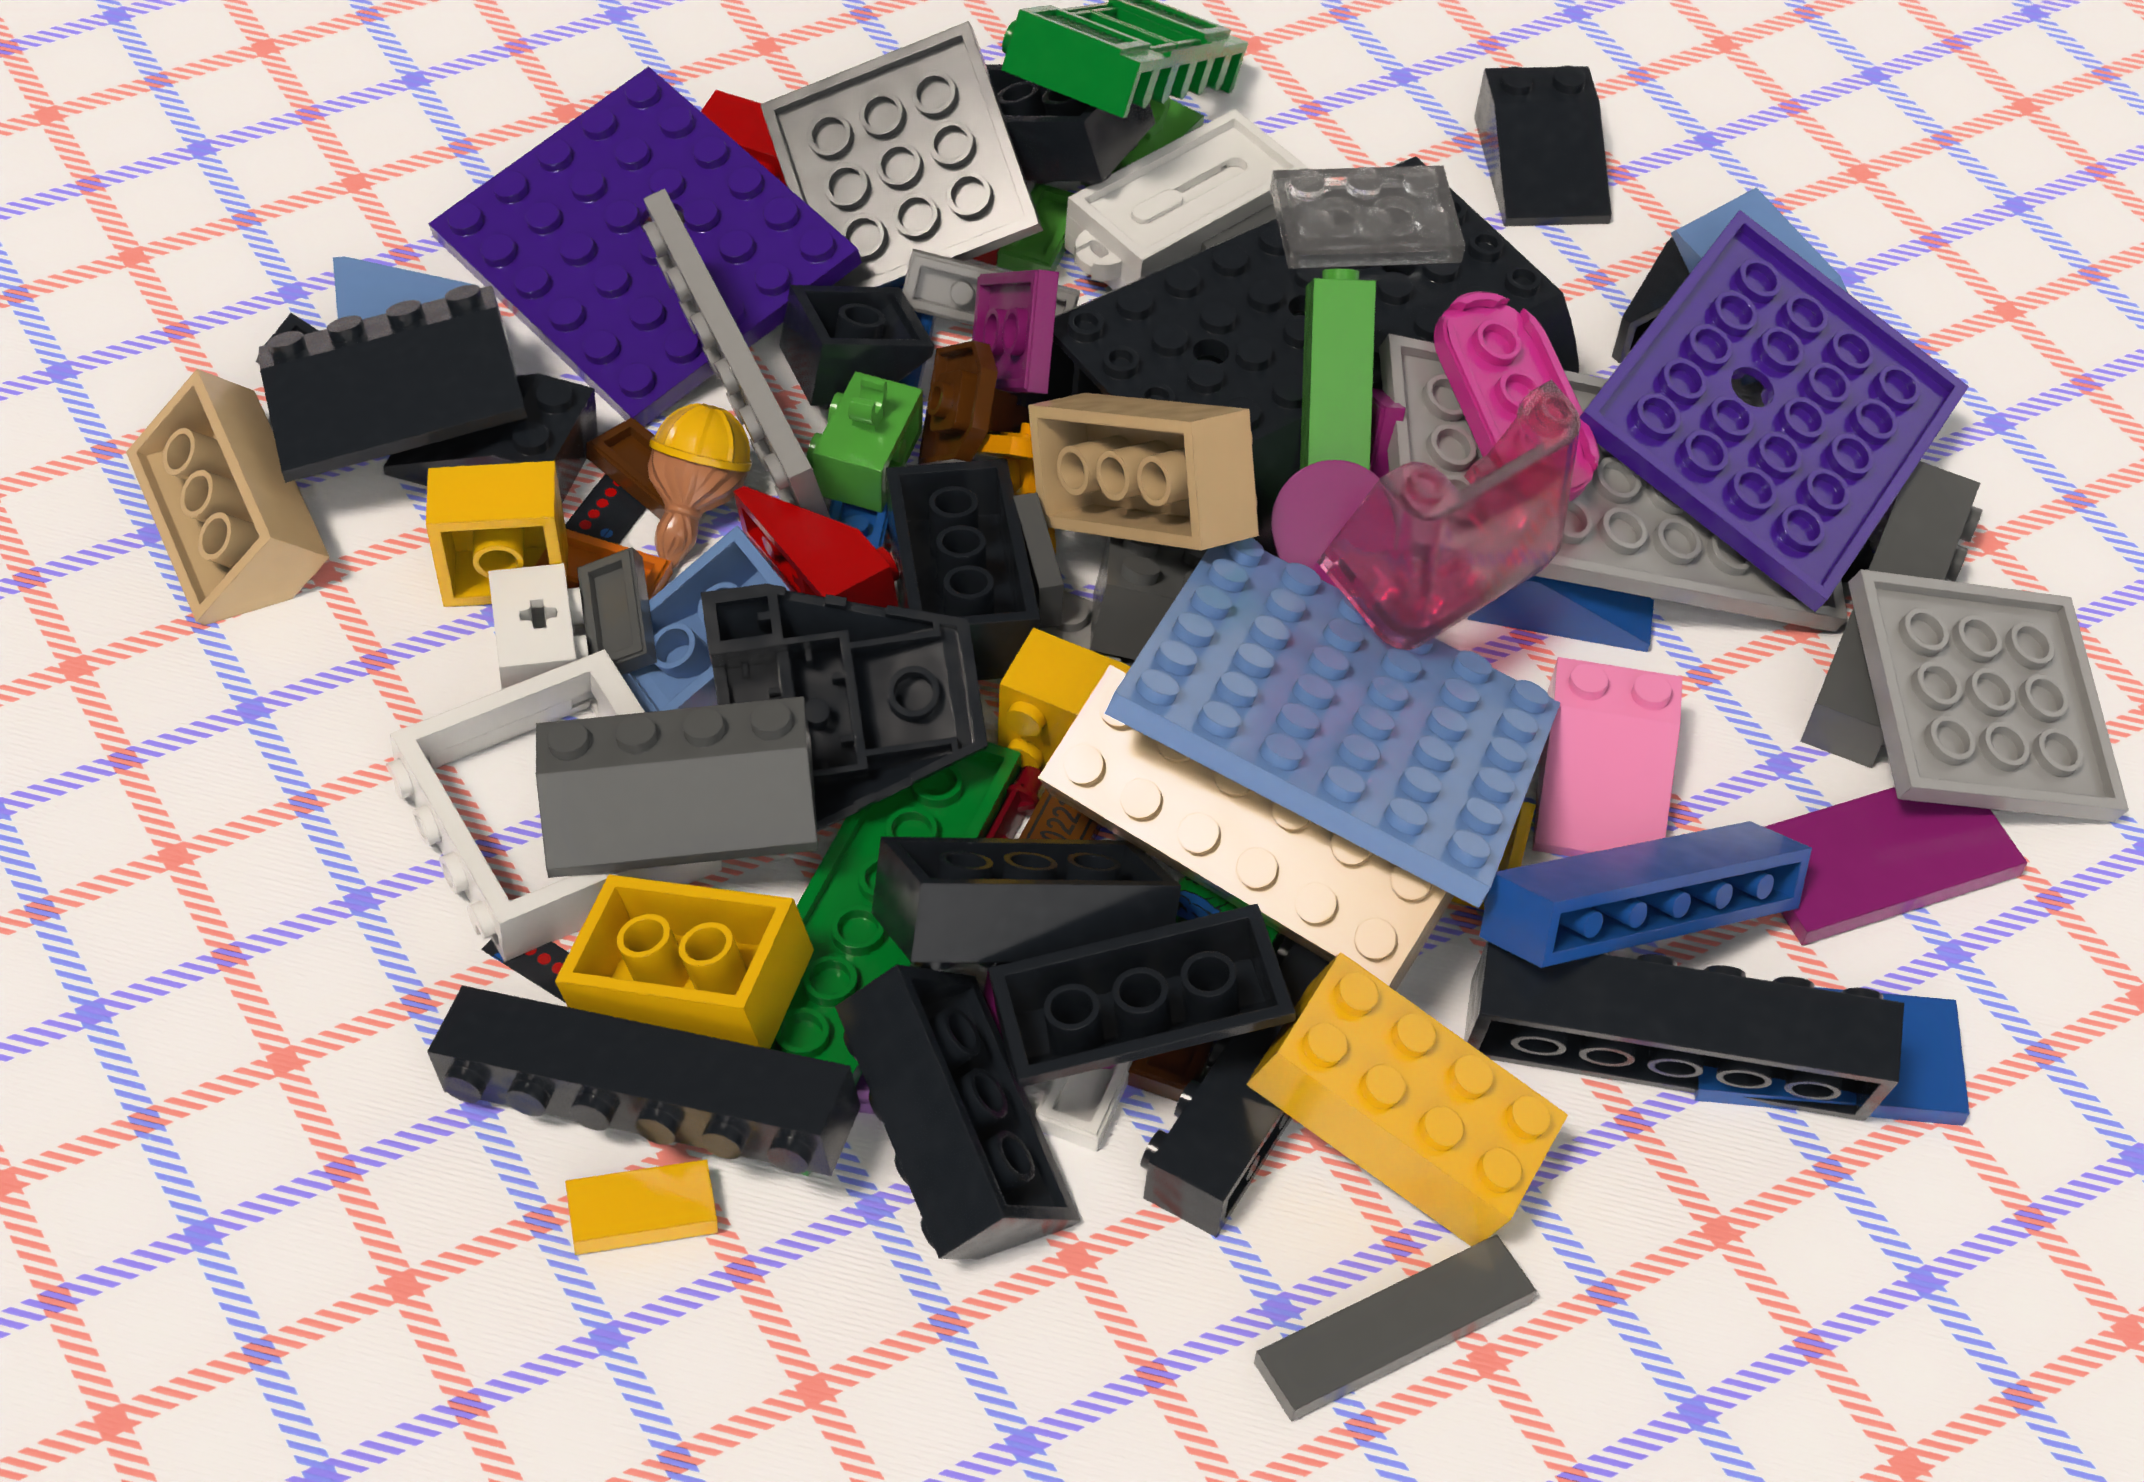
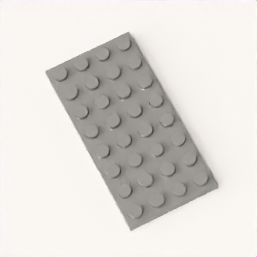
M1388 334L1380 345L1382 390L1395 403H1400L1406 408L1404 420L1396 421L1387 450L1391 496L1401 524L1397 548H1408V552L1832 632H1836L1848 620L1841 580L1828 600L1814 612L1598 443V468L1593 472L1592 480L1577 498L1565 504L1542 505L1519 497L1503 486L1486 465L1439 361L1434 343ZM1564 370L1581 409L1584 411L1608 379Z

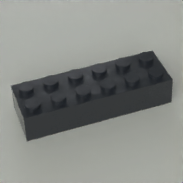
M1487 941L1471 979L1464 1040L1495 1061L1695 1093L1698 1090V1076L1703 1073L1704 1066L1717 1068V1080L1739 1088H1764L1770 1086L1772 1078L1785 1080V1090L1788 1093L1806 1099H1833L1841 1095V1090L1856 1093V1105L1753 1097L1745 1098L1782 1108L1865 1121L1899 1083L1904 1003L1885 1000L1882 993L1868 988H1848L1842 992L1814 988L1813 982L1800 977L1784 976L1775 978L1773 981L1746 977V973L1743 970L1732 966L1714 965L1704 970L1677 966V962L1674 959L1657 954H1645L1638 956L1636 959L1609 955L1608 952L1540 968Z

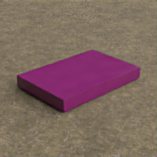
M1038 269L980 274L978 277L972 341L987 343L991 346L998 370L995 388L1008 393L1048 394L1059 272Z

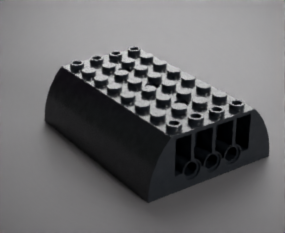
M1415 156L1055 316L1048 394H1011L1018 396L1017 404L1026 408L1030 404L1082 393L1249 409L1253 437L1252 451L1259 536L1252 538L1258 541L1265 551L1277 557L1271 535L1273 507L1282 487L1295 473L1300 471L1305 315L1294 316L1293 314L1305 312L1306 286L1314 278H1322V270L1360 271L1359 280L1376 281L1373 389H1382L1379 347L1388 334L1434 343V331L1439 318L1459 296L1469 292L1484 291L1499 294L1510 299L1506 305L1514 308L1517 312L1520 313L1524 308L1531 313L1544 328L1563 370L1579 373V361L1572 321L1563 292ZM1213 356L1223 362L1218 364L1211 360H1198L1197 358Z

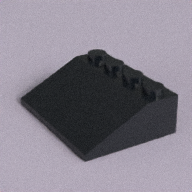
M477 285L460 286L447 292L445 298L423 304L417 300L399 302L389 307L385 314L362 319L360 316L342 317L331 322L327 329L305 335L299 331L285 332L271 338L267 345L259 347L260 373L285 483L528 418L511 346L492 285L483 288Z

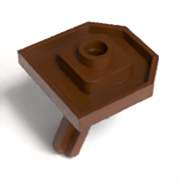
M973 340L936 348L918 465L972 461L986 434L1000 435L1001 432L1020 433L1021 423H1030L1029 409L1017 404L1018 396L995 388L998 370L990 344Z

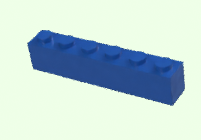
M1747 821L1497 871L1491 888L1484 898L1485 908L1479 937L1543 968L1798 909L1812 847L1754 822Z

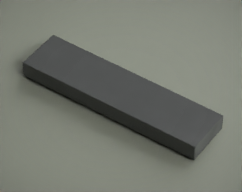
M1496 1234L1256 1351L1254 1364L1292 1422L1532 1303L1537 1290Z

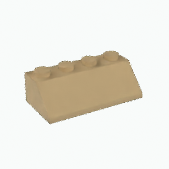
M196 369L126 451V454L194 619L197 623L208 625L293 599L329 559V555L296 481L285 483L274 433L255 391Z

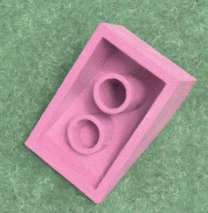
M1557 657L1547 693L1550 698L1560 702V706L1539 760L1533 851L1571 857L1666 838L1681 723L1682 676Z

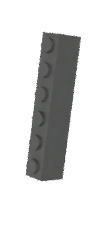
M1919 461L1898 493L1869 570L1939 580L1947 579L1955 582L1968 552V548L1958 545V542L1961 539L1970 543L1983 512V509L1972 506L1981 483ZM1853 607L1800 742L1872 768L1881 745L1885 747L1886 745Z

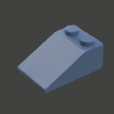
M738 525L649 600L657 662L622 675L645 712L718 705L713 668L708 651L701 592L758 584L786 587L787 591L796 592L770 559Z

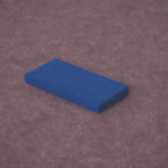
M1814 987V988H1817V989H1823V990H1829V991H1835V992H1842V991H1843L1842 989H1831V988ZM1882 993L1885 1000L1904 1003L1899 1083L1869 1117L1963 1126L1970 1113L1956 1000ZM1704 1066L1703 1073L1698 1076V1090L1694 1093L1695 1101L1777 1109L1788 1108L1777 1107L1745 1097L1856 1105V1093L1841 1090V1095L1837 1098L1826 1100L1806 1099L1788 1093L1785 1090V1080L1772 1078L1770 1086L1764 1088L1750 1089L1730 1086L1717 1080V1068Z

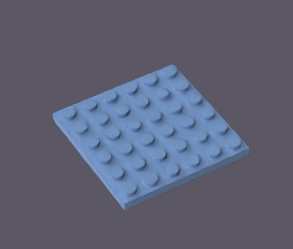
M1248 538L1210 548L1206 551L1115 690L1104 714L1479 908L1495 878L1560 702L1550 698L1548 693L1539 685L1527 680H1515L1492 668L1491 664L1481 655L1466 650L1459 651L1436 639L1426 627L1411 621L1403 622L1379 610L1376 604L1368 597L1356 592H1344L1321 580L1320 576L1310 567L1300 563H1288L1265 551L1262 545L1255 539Z

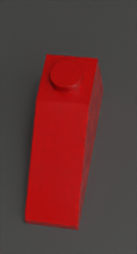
M746 486L733 491L743 532L770 559L796 592L826 597V594L847 598V601L884 608H887V605L899 607L894 581L899 579V571L892 556L883 546L876 549L859 529Z

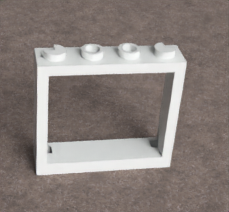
M605 649L390 733L394 760L386 763V768L394 781L396 794L400 799L410 796L416 807L412 810L414 822L422 840L427 846L437 843L443 856L439 857L441 869L450 889L454 894L461 891L465 892L471 903L467 906V911L476 934H482L483 938L490 936L504 962L551 941L554 942L580 931L609 874L688 885L722 870V860L573 875L510 901L434 772L436 768L536 729V723L554 722L591 707L596 717L644 713L645 711Z

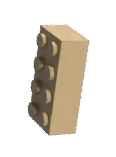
M1082 393L1028 405L1036 492L1038 493L1048 528L1200 551L1259 536L1252 451L1253 437L1249 409Z

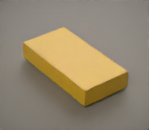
M707 1159L565 1181L575 1255L718 1233L717 1215Z

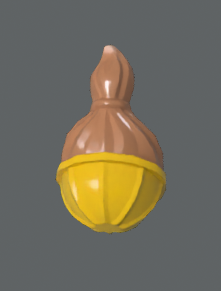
M694 403L677 409L666 417L655 437L650 439L649 446L652 448V452L647 465L649 479L665 504V513L655 531V547L660 558L672 561V569L676 568L695 546L699 520L703 513L729 502L734 497L733 491L743 486L747 473L751 470L752 461L750 460L749 440L743 426L730 412L714 405Z

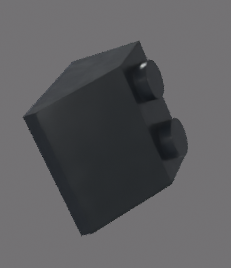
M790 285L779 347L810 406H818L829 410L834 395L837 392H845L855 371L898 383L933 356L935 345L901 288Z

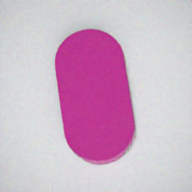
M1484 291L1463 294L1439 318L1434 331V346L1486 465L1503 486L1528 501L1542 505H1560L1574 500L1584 491L1586 485L1592 480L1593 472L1598 468L1599 449L1589 425L1579 418L1583 411L1544 328L1524 308L1519 313L1514 308L1507 306L1506 304L1510 299L1499 294Z

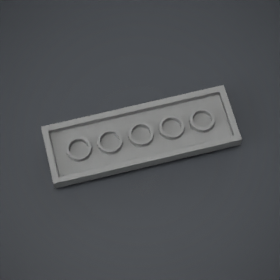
M665 188L643 198L652 221L642 227L657 256L655 258L669 288L674 289L680 300L678 303L693 334L697 333L713 373L717 379H721L727 391L726 396L741 425H745L751 437L750 442L765 472L769 471L776 485L774 488L779 499L830 518L813 469Z

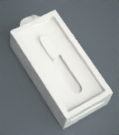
M1235 108L1114 172L1105 181L1090 185L1069 196L1064 248L1074 255L1075 265L1077 264L1082 271L1092 275V280L1104 281L1115 290L1200 252L1201 243L1282 198L1287 199L1296 208L1303 206L1310 168Z

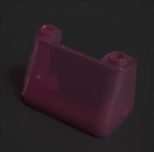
M1552 379L1537 387L1519 404L1517 418L1485 457L1474 462L1466 472L1464 477L1471 485L1458 491L1444 474L1429 464L1410 462L1401 465L1378 480L1317 563L1385 643L1403 650H1412L1422 646L1544 570L1560 552L1581 426L1579 413Z

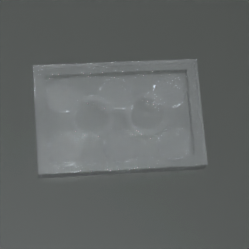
M1444 165L1273 170L1270 190L1288 268L1462 263L1465 242Z

